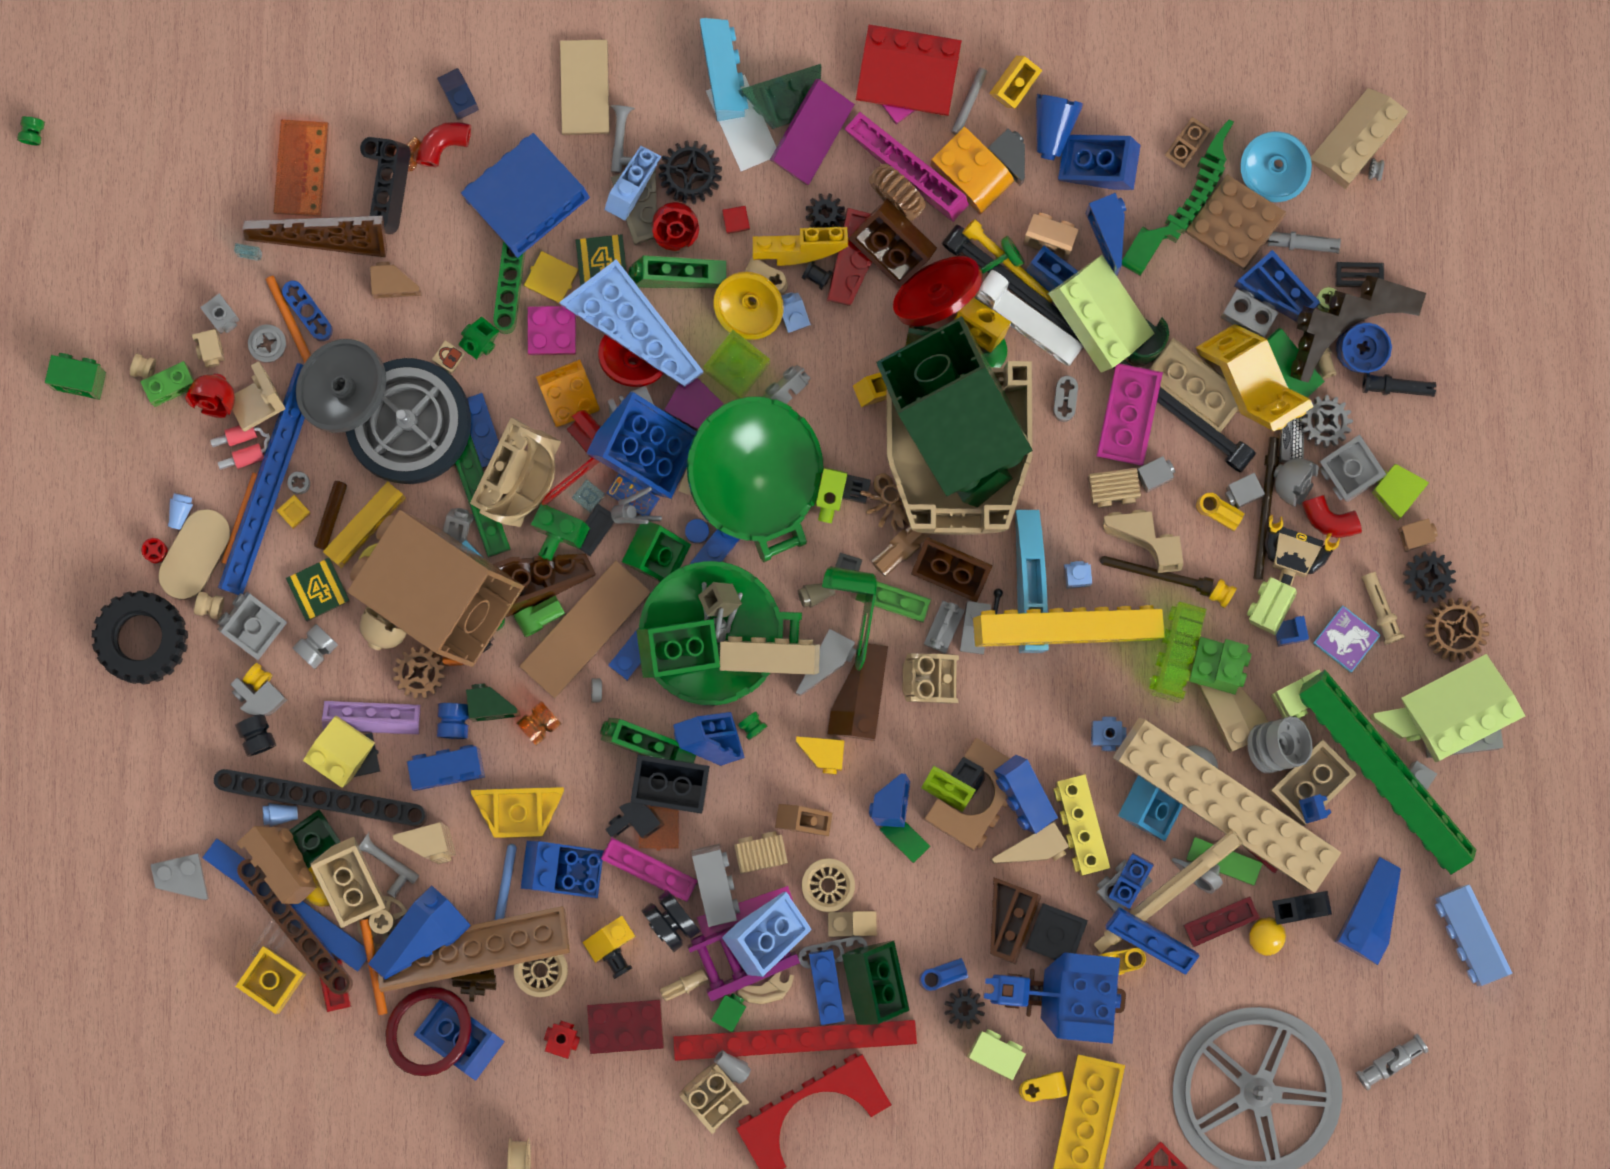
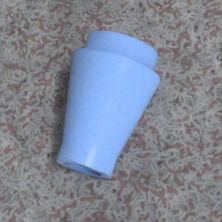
M177 493L173 494V498H170L168 527L181 530L193 506L191 503L192 497Z
M268 803V806H262L264 825L272 827L292 820H298L297 805L289 806Z

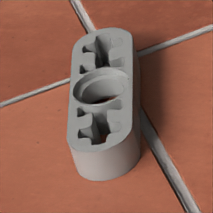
M854 936L808 946L800 951L799 961L803 967L811 969V965H808V962L802 959V957L806 956V951L816 952L818 951L817 948L820 947L823 948L822 950H826L829 946L835 945L840 949V956L834 959L835 963L843 962L842 954H844V949L840 943L846 942V947L853 945L855 940L859 944H863V946H867V942L862 937Z

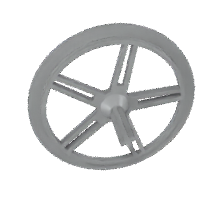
M1261 1007L1242 1008L1227 1012L1209 1021L1187 1043L1180 1055L1174 1073L1173 1105L1179 1126L1190 1145L1199 1155L1219 1169H1298L1313 1159L1332 1136L1341 1112L1342 1082L1339 1068L1331 1050L1321 1036L1308 1024L1280 1010ZM1254 1024L1277 1027V1032L1256 1075L1249 1074L1213 1043L1220 1035L1237 1027ZM1282 1030H1285L1287 1033L1271 1072L1265 1070ZM1291 1034L1300 1039L1315 1056L1323 1074L1325 1092L1274 1085L1273 1079ZM1208 1046L1213 1048L1242 1073L1241 1076L1237 1079L1206 1048ZM1202 1053H1204L1241 1090L1240 1094L1199 1120H1196L1191 1104V1080L1197 1061ZM1288 1092L1325 1097V1102L1282 1099V1093ZM1236 1102L1239 1108L1202 1129L1199 1125L1233 1103ZM1273 1103L1324 1107L1319 1124L1309 1139L1295 1151L1280 1157L1271 1105ZM1252 1109L1255 1114L1266 1161H1250L1234 1157L1219 1149L1204 1133L1241 1112ZM1267 1116L1276 1159L1271 1160L1260 1117Z

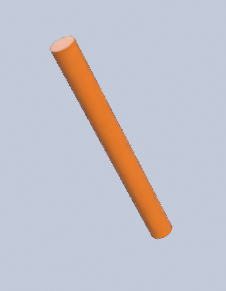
M270 276L265 279L305 363L311 356V353L275 277Z
M252 472L221 561L223 564L227 563L257 478V473Z
M369 918L359 920L367 962L369 963L376 952ZM368 964L378 1015L387 1014L384 992H381L379 989L378 973Z

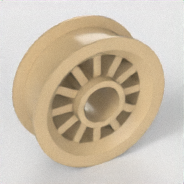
M821 859L814 862L806 870L802 879L804 898L810 906L821 912H835L844 908L850 902L855 890V880L851 870L844 863L836 859ZM824 868H829L828 876H826ZM833 868L838 870L834 876H831ZM818 870H821L822 878L816 874ZM840 873H842V875L844 876V878H841V879H839V880H836V878L838 877V875H839ZM812 877H816L819 882L811 881ZM832 879L835 882V889L832 892L823 891L821 887L823 880ZM846 881V886L838 885V883ZM810 885H817L819 887L811 890ZM837 889L846 890L845 894L842 895ZM820 891L821 893L815 898L813 893ZM834 893L837 894V895L841 898V899L838 900L837 902H836V899H835V897H834ZM823 894L825 895L824 903L818 901ZM828 895L831 896L833 903H827Z
M563 954L549 957L546 962L544 961L545 958L540 961L539 959L535 960V962L529 961L528 963L532 965L531 967L524 966L525 962L514 964V978L520 989L534 997H548L558 992L565 984L568 976V965ZM554 958L556 960V963L549 965L551 960ZM543 963L547 966L548 971L544 977L539 978L535 975L534 969L536 965ZM558 966L559 972L552 971L551 968ZM523 969L531 970V973L524 975ZM550 974H557V979L552 978ZM533 976L529 983L525 980V978ZM547 978L553 982L551 986L548 985ZM537 979V985H536V988H535V987H533V986H531V985H532V984L534 983V981ZM541 980H543L545 985L543 989H540Z
M510 1137L507 1169H530V1138L527 1141H512Z

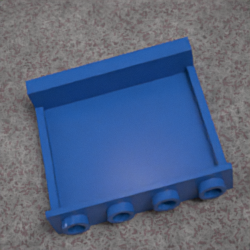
M534 133L522 139L518 146L512 151L505 153L501 160L492 167L487 168L483 175L474 182L469 183L461 192L468 205H471L504 241L516 258L521 256L590 198L582 184Z

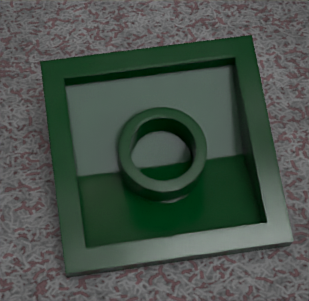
M320 809L289 830L308 869L311 867V863L330 847L341 842Z

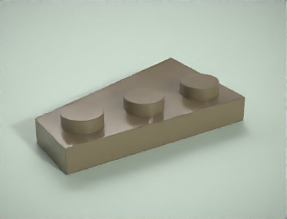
M656 168L636 205L626 219L635 245L654 239L651 225L653 216L657 211ZM621 174L611 177L613 186L616 184Z

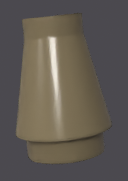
M822 583L803 585V588L798 589V595L804 608L808 606L812 608L830 596L835 595V589L823 588Z

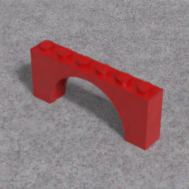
M856 1052L843 1059L845 1064L841 1067L836 1068L835 1065L829 1067L822 1072L824 1077L817 1081L812 1077L801 1084L803 1089L795 1093L792 1089L780 1096L782 1101L776 1105L770 1102L759 1109L761 1113L754 1118L749 1114L738 1121L740 1126L736 1127L759 1169L786 1168L779 1141L782 1123L789 1110L798 1101L811 1094L836 1092L846 1095L858 1102L870 1117L892 1106L863 1054L857 1056Z

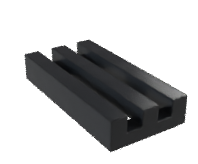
M1335 263V287H1361L1364 282L1343 281L1341 278H1366L1369 275L1384 280V263ZM1341 268L1379 269V273L1341 272Z

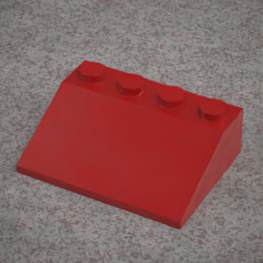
M869 24L856 100L949 116L962 40Z

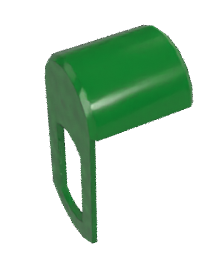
M830 566L823 578V588L866 595L855 657V668L860 670L864 665L876 597L877 578L873 573ZM867 613H868L867 624H866V630H865V636H864V642H863V648H862V654H861V656H860L861 645H862V639H863V633H864V627H865V621H866V615H867Z

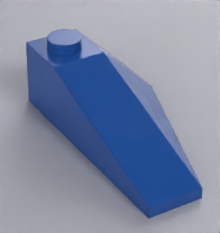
M431 885L412 904L368 964L386 980L410 967L412 962L417 959L432 955V951L443 945L446 947L451 945L471 925L451 902Z

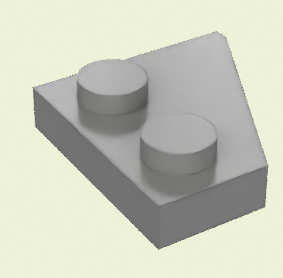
M199 854L150 864L155 888L203 900L209 899Z

